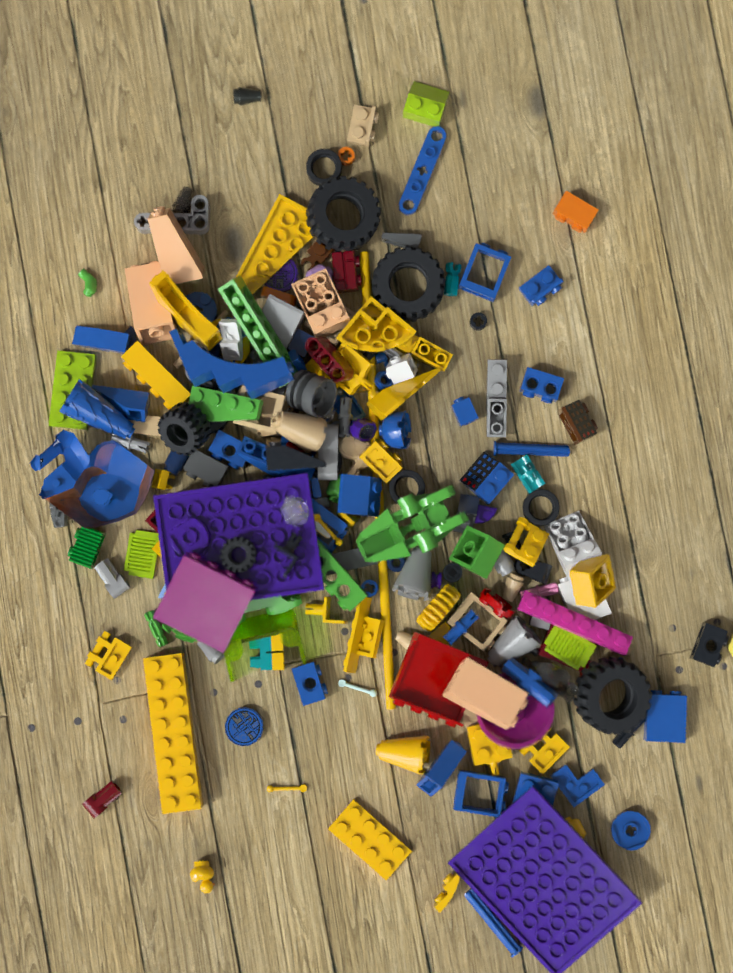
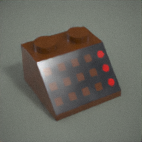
M580 400L560 408L557 412L575 446L595 436L598 429L593 419L590 420L587 415L589 410L584 402L581 403Z

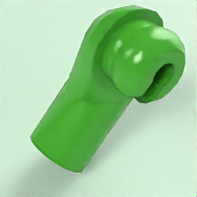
M82 269L78 276L85 281L83 293L87 297H92L97 291V280L86 269Z

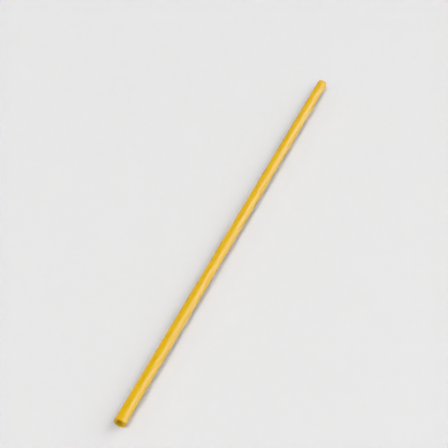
M360 252L363 305L372 296L369 252ZM375 356L370 360L374 365L367 374V380L374 384L373 389L368 391V397L377 390L374 382L376 375ZM369 408V420L375 422L377 427L375 435L371 439V443H373L375 437L380 440L379 419ZM372 470L373 477H375V478H380V477ZM383 480L379 516L384 512ZM387 560L378 561L381 620L384 621L382 642L386 710L396 709V705L393 704L394 700L388 697L394 684L388 565Z

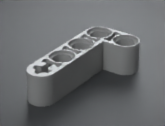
M197 195L192 199L191 213H173L178 222L180 220L186 221V225L182 227L185 234L202 235L209 231L210 204L205 196ZM199 202L206 203L203 209H197L196 205ZM139 213L134 218V225L140 233L152 234L148 222L150 213ZM143 220H146L147 223L142 227L140 224L143 223ZM198 221H205L204 227H196Z

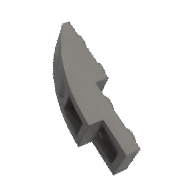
M487 359V437H506L507 359Z

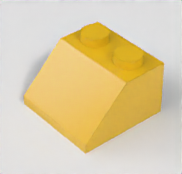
M609 554L579 561L569 570L576 605L596 608L616 589Z

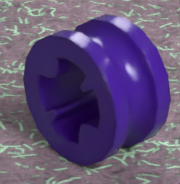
M432 572L431 589L434 587L441 588L442 572L438 574Z

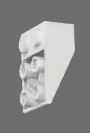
M579 511L544 525L568 580H570L569 570L579 561L602 555Z

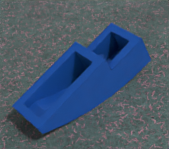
M76 326L72 344L124 354L129 348L131 336L127 333Z

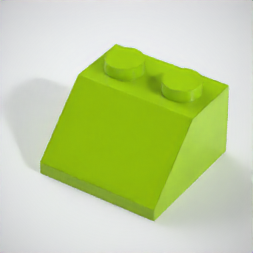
M414 81L403 110V118L433 127L440 126L450 92Z

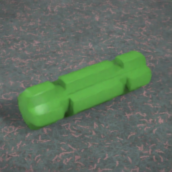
M151 610L145 613L144 616L146 621H149L148 625L154 638L157 639L158 647H163L168 644L166 636H163L164 632L159 621L153 618L155 612Z

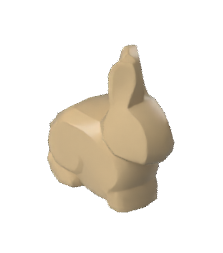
M345 435V437L338 438V450L344 459L352 462V466L347 474L359 475L361 470L369 467L359 458V455L370 443H364L352 436L346 437Z

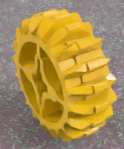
M450 584L445 585L417 617L416 622L426 631H432L457 603L461 594L454 586L452 587Z

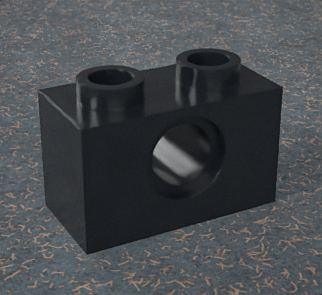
M703 622L690 659L710 667L718 665L722 658V654H720L722 646L725 647L729 636H727L728 631ZM709 640H712L715 644L712 651L706 648Z

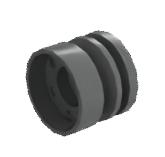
M300 370L293 375L294 380L288 383L286 390L288 405L316 418L326 416L332 410L336 401L337 386L332 379L318 376L316 373H311L308 370Z

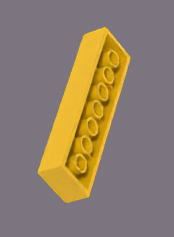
M184 653L143 658L162 814L202 809L203 799Z

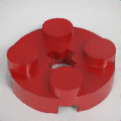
M485 587L480 593L479 600L484 605H490L494 608L493 612L498 617L511 618L515 613V610H510L512 606L497 593L495 595L490 594L491 589Z

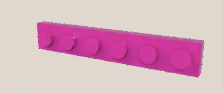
M526 590L517 610L624 656L627 654L633 638L628 634Z

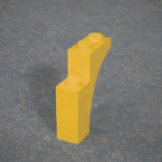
M164 270L152 278L149 284L158 303L174 315L177 324L205 349L210 351L223 339L219 329L192 305Z

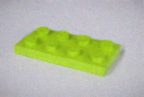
M57 350L48 426L88 430V424L64 415L59 411L79 379L92 387L96 363L95 354Z

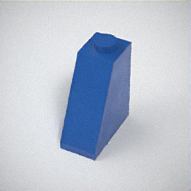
M453 740L449 741L427 769L426 774L417 782L416 786L432 797L444 786L467 751L463 749L460 743Z

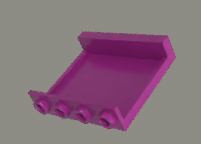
M186 552L153 618L224 653L257 587L246 578L242 580L236 577V573L226 569L224 571L218 568L219 565L215 562H206L200 559L201 556L197 553Z

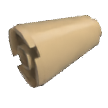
M279 411L271 419L272 428L305 453L312 454V451H318L325 440L326 433H324V427H327V422L322 417L316 418L311 415Z

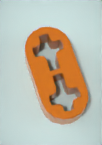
M263 286L261 297L267 299L271 294L295 307L296 296Z

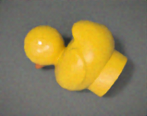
M209 861L194 862V868L190 871V877L193 882L203 880L200 884L201 891L206 894L210 893L215 883L210 881L214 876V870L210 867Z

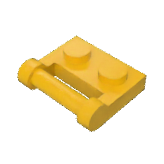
M519 517L509 543L505 544L503 550L533 567L549 533L529 523L526 518ZM523 530H526L528 533L519 550L516 548V544Z

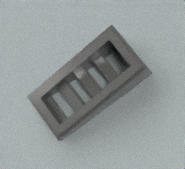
M383 233L381 241L404 249L405 246H411L412 249H416L420 245L422 235Z

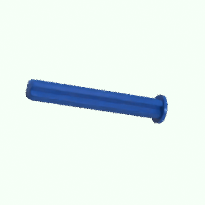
M494 441L493 456H496V454H527L533 456L568 457L570 455V447L567 445L496 443Z
M469 889L464 894V897L511 953L510 956H516L523 949V946H519L484 901L472 889Z

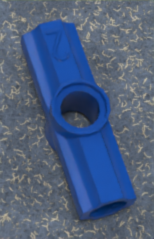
M514 658L509 659L501 669L505 675L517 683L520 689L527 692L529 696L532 695L547 708L558 696V693L546 685L538 674L530 669L527 670Z

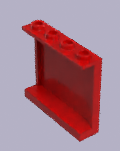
M414 632L388 697L394 700L393 704L403 708L404 705H408L413 712L421 714L423 711L428 713L427 717L438 721L441 718L446 720V725L454 728L456 725L463 727L464 724L461 723V719L466 708L443 697L442 694L459 664L466 657L487 668L489 662Z

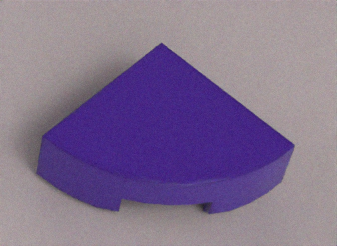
M478 504L474 524H482L489 521L495 515L497 508Z

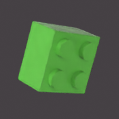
M466 526L449 560L487 579L505 545L488 534Z

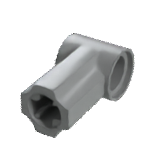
M109 558L101 561L94 567L104 581L107 591L114 599L130 589L126 579L122 574L118 573Z

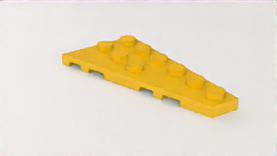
M281 194L278 195L237 276L240 275L252 295L313 238L309 232L311 228L307 227L306 223L308 218L306 216L307 208Z

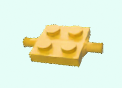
M341 343L337 350L352 366L354 376L350 381L337 382L339 387L349 395H354L360 385H363L368 391L372 390L374 384L367 380L366 377L374 364L356 349Z
M479 723L466 727L474 766L489 764L492 776L499 775L497 763L513 758L511 749L492 742L483 733Z

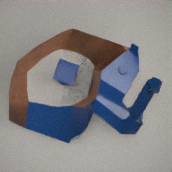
M66 430L58 433L55 436L56 440L40 455H35L30 462L31 467L37 471L45 467L59 454L64 455L65 462L44 479L39 495L83 528H95L135 515L148 494L154 470L116 441L103 442L88 454L75 434Z

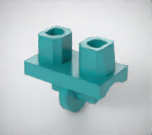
M527 454L511 464V467L529 494L546 484Z

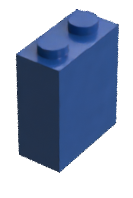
M651 690L652 699H649L651 707L650 710L647 709L645 712L647 716L644 719L643 740L686 743L687 696L682 695V691H670V694H662V690Z

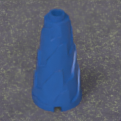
M81 379L78 380L59 411L73 419L115 434L123 439L126 437L130 438L135 431L134 424L125 418L110 402L100 396Z

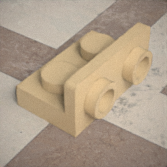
M354 104L347 143L369 147L370 141L374 142L376 130H373V125L378 123L379 112H376L375 105H372V108Z

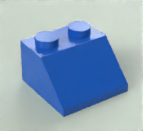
M341 474L337 513L379 517L382 479Z

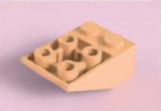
M326 268L291 284L315 337H326L345 328L350 322L347 311Z

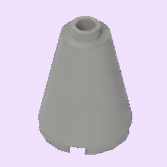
M418 545L417 548L412 549V555L406 560L393 585L392 591L398 590V595L409 599L418 600L419 597H424L423 601H427L431 596V552L422 553Z
M518 615L510 621L488 652V660L494 667H502L509 659H517L541 645V640L534 630L528 628L525 625L526 622Z

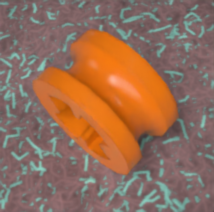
M343 147L338 152L342 165L349 166L354 162L355 155L351 148ZM345 152H348L349 156L351 155L347 161L344 160V157L341 158V155H344Z

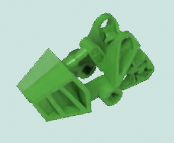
M450 485L435 493L413 495L411 493L397 500L401 510L395 513L387 508L356 539L357 546L365 562L408 557L412 555L411 548L419 545L422 553H425L437 547L438 543L456 526L468 521L469 518L465 511L451 517L445 507L443 500L456 494L453 486ZM416 513L419 514L416 517L410 519V524L404 527H398L399 525L397 522L404 520ZM426 528L425 531L407 540L404 537L407 535V533L415 530L417 533Z

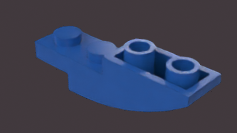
M246 436L242 440L237 454L250 464L275 478L308 473L310 483L315 473L314 468L267 471V445Z

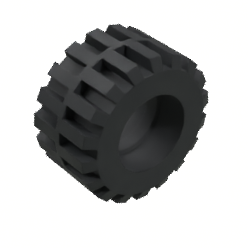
M180 402L174 405L159 419L158 433L161 434L160 439L165 442L164 445L166 447H169L172 452L176 451L178 455L183 454L187 456L193 454L210 438L211 428L209 427V420L206 419V414H203L202 410L196 408L194 404L189 405L188 402L183 404Z

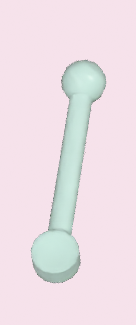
M343 679L338 682L340 687L346 686L370 694L371 697L377 695L375 689L368 690L346 683Z

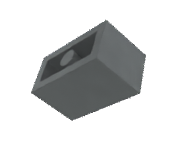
M196 450L190 455L183 469L187 471L186 475L196 480L199 477L204 480L202 484L205 486L216 487L221 485L229 467Z

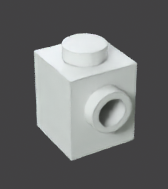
M410 353L401 357L400 355L392 357L386 367L387 377L392 380L394 385L415 377L418 371Z

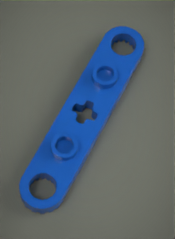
M432 127L425 138L399 202V209L405 215H413L417 211L446 140V132L442 127ZM434 132H440L442 139L434 141L431 135ZM422 167H426V171L428 173L419 175L420 171L417 169H422ZM409 200L413 202L414 207L411 210H406L403 207V203Z

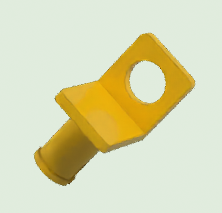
M324 596L323 604L306 603L305 608H313V610H305L306 615H322L323 623L348 624V621L330 620L331 597Z

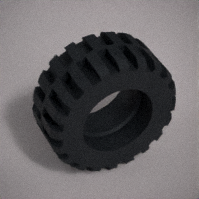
M340 176L339 179L332 177L329 178L328 182L324 181L321 183L319 188H316L306 210V216L308 217L306 223L307 227L311 228L309 232L312 237H317L316 242L319 245L321 243L325 244V249L330 250L334 248L335 252L358 250L364 244H367L376 232L381 220L379 218L381 208L378 207L380 202L378 197L374 198L373 194L375 192L373 189L370 188L368 190L365 187L367 183L364 181L358 183L355 177H351L350 180L346 179V176ZM336 199H344L353 203L360 213L359 225L352 230H342L332 225L326 215L328 204Z
M405 246V249L395 248L394 252L386 253L385 257L379 260L377 267L374 269L372 291L375 300L385 308H390L405 322L406 320L415 322L417 319H424L428 314L436 310V307L442 300L445 288L443 268H440L439 261L434 259L430 252L427 251L425 253L422 251V248L412 249L411 246ZM403 268H414L420 271L426 279L424 294L414 301H403L397 298L390 286L391 278L396 271Z
M603 657L598 659V663L592 661L589 663L590 667L588 669L584 668L581 671L583 675L581 678L577 677L576 683L578 685L573 689V694L576 695L573 701L574 705L577 706L576 711L587 724L599 732L601 731L608 735H621L622 731L625 733L630 732L633 726L637 728L640 725L639 721L646 718V710H650L651 707L649 699H652V692L648 690L651 688V685L646 680L647 676L638 667L621 658L609 657L607 659ZM621 679L625 685V696L622 703L612 711L603 712L599 703L601 691L609 682Z

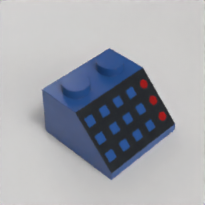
M483 452L459 481L489 505L515 474L498 460Z

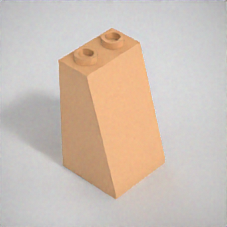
M164 206L154 208V211L148 217V222L161 271L164 270L175 284L202 279L205 267L170 208L165 209Z
M158 261L125 268L134 330L142 346L172 340L170 331L177 329L174 315L158 303L149 284L152 278L161 272Z
M468 657L459 664L442 694L443 697L505 730L510 728V726L514 727L519 718L516 716L519 709L523 710L528 702L526 699L527 692Z

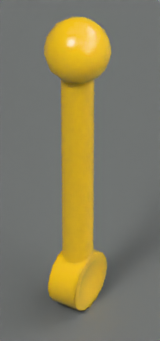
M314 514L315 521H318L335 540V544L337 546L342 545V539L337 538L321 520L319 514Z
M305 784L287 787L268 785L267 791L270 793L280 790H300L305 792L307 786Z

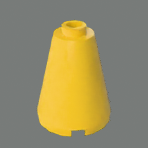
M416 736L381 740L380 744L376 746V755H379V759L420 775H425L427 768H424V765L429 763L431 743L427 741L430 737Z

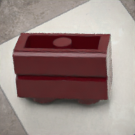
M354 251L332 253L334 282L337 293L357 292L358 286H362L361 274L357 275L356 267H360L359 256H355Z

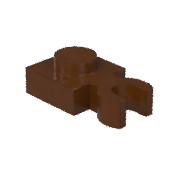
M315 241L307 250L310 256L302 259L300 264L303 266L309 262L311 264V267L308 269L309 271L315 267L316 262L323 264L332 254L333 249H325V244L321 243L319 245Z

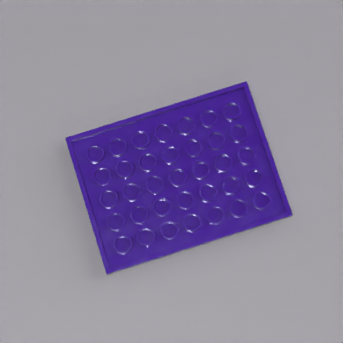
M308 473L153 496L166 590L183 558V555L178 554L172 548L170 533L173 525L184 518H195L205 524L209 532V543L206 549L198 555L201 556L200 559L206 562H215L219 565L218 568L224 571L227 567L222 564L223 561L220 558L223 544L233 537H243L253 542L257 549L256 563L248 571L234 572L236 577L242 580L246 578L257 587L251 600L325 590ZM294 532L297 534V537L299 535L303 540L294 551L298 561L285 579L283 574L292 560L275 550L274 545L276 543L284 547L291 533ZM242 547L234 548L231 553L232 559L235 562L244 561L246 551Z
M534 785L448 861V864L550 973H563L642 904V900Z

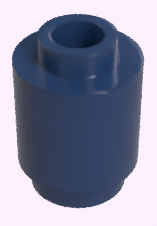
M170 451L164 463L166 464L164 469L178 475L179 471L182 472L189 455H178L176 451Z

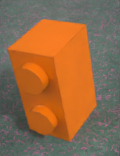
M565 191L553 215H555V219L562 223L567 222L572 225L571 228L573 230L585 233L599 209Z

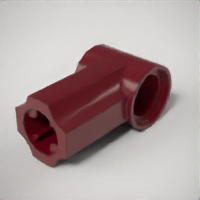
M110 781L99 792L94 793L84 801L82 805L95 819L107 809L111 802L122 794V791L116 783Z

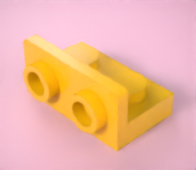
M375 437L373 443L359 455V458L387 484L403 468V460L396 452L392 454L388 450L389 446L384 440H378Z

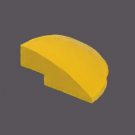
M371 296L336 339L356 350L381 352L402 345L417 331L390 308H385Z

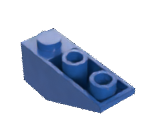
M92 385V388L110 402L125 418L146 422L150 406L149 392Z

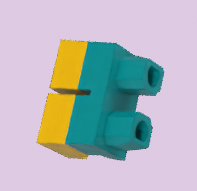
M284 633L259 635V637L249 639L250 649H260V656L250 657V667L261 668V670H285L284 652L267 653V651H284Z

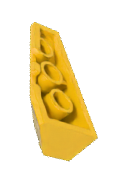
M436 368L387 387L380 392L376 390L368 397L370 401L366 404L378 419L382 421L438 374L441 369Z

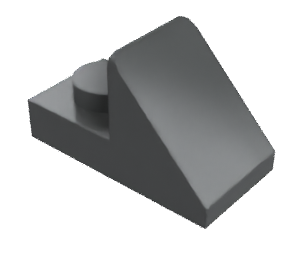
M460 494L456 515L465 511L469 520L456 526L453 529L454 532L463 533L466 526L474 527L479 497Z

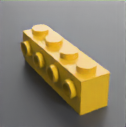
M138 341L121 356L125 360L122 364L129 371L134 369L138 373L136 378L143 385L147 382L152 387L149 391L156 398L161 396L165 400L163 405L168 410L180 402L183 404L189 401L191 393Z

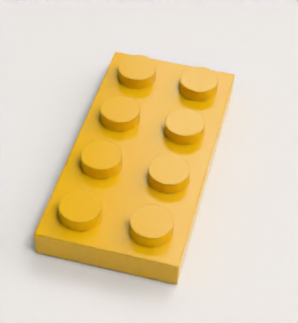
M354 799L328 827L329 831L386 881L412 852L408 846Z

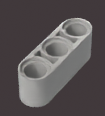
M327 424V427H324V433H326L325 440L318 450V459L325 461L326 467H318V480H338L339 425Z

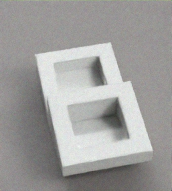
M221 319L219 326L223 340L220 342L223 359L241 361L243 359L241 326L237 319Z

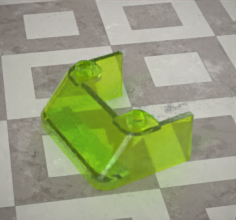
M290 609L276 615H268L266 613L246 618L244 622L238 624L224 651L230 682L237 680L233 661H237L242 657V643L280 634L283 645L286 647L298 646L302 664L308 663L297 615L293 610Z

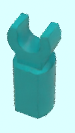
M448 262L445 267L447 276L445 279L444 295L456 297L458 294V274L461 271V264L454 265L453 269V262Z

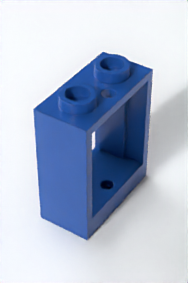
M476 243L458 289L494 302L511 256H508L509 253L506 251L490 249L491 246L488 244ZM477 252L504 262L493 290L467 280Z
M459 769L453 810L498 817L505 811L506 801H503V795L508 792L509 782H506L504 776H492L491 774ZM467 777L499 782L495 810L463 805Z

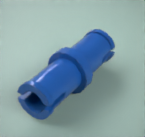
M470 609L460 621L454 623L455 626L443 638L452 646L463 633L466 634L468 632L467 629L479 617Z

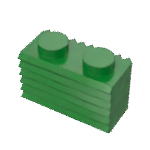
M78 527L74 536L77 540L68 551L69 561L93 569L106 533L93 528Z

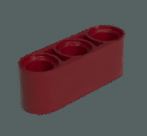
M320 336L307 339L305 343L306 351L334 382L350 381L353 378L354 370L352 366L326 337Z

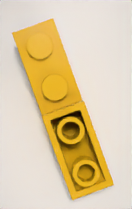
M413 335L402 345L394 347L403 353H410L413 358L427 365L440 368L443 372L453 356L448 351L416 335Z

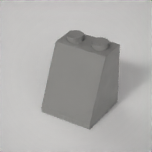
M270 294L262 311L288 352V347L297 329L301 328L306 319L305 314L298 308Z

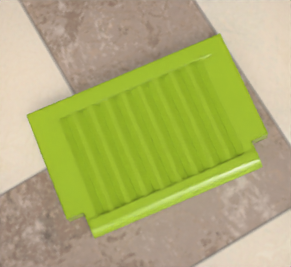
M136 530V533H130L124 571H129L128 575L149 579L154 578L157 554L152 548L159 541L158 533Z
M557 626L552 628L544 642L547 645L544 649L546 652L577 671L580 666L585 667L597 647L587 639Z

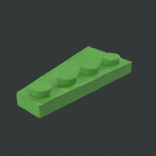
M192 386L189 405L194 404L196 408H200L201 412L206 414V419L209 422L260 420L263 400Z

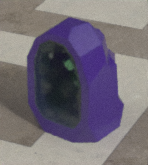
M366 418L352 421L350 426L352 437L360 441H370L377 429L376 423Z

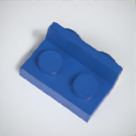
M548 265L518 289L532 307L535 304L539 306L547 300L546 296L551 292L554 295L562 289L561 285L564 280L560 279Z

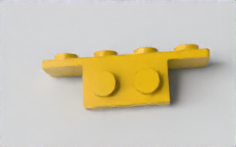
M366 597L356 606L351 636L347 644L348 650L343 662L344 672L356 673L360 655L370 658L377 657L384 621L368 617L372 598Z

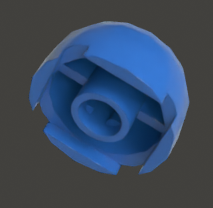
M394 411L383 419L382 425H379V435L392 448L407 449L411 442V438H407L408 432H411L409 413H406V411Z

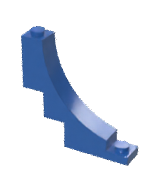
M177 329L170 331L187 374L195 387L215 378L223 393L244 384L250 398L255 399L294 380L291 373L295 371L290 361L286 363L284 357L258 364L231 363L205 352L193 340L187 342L183 333L180 334Z

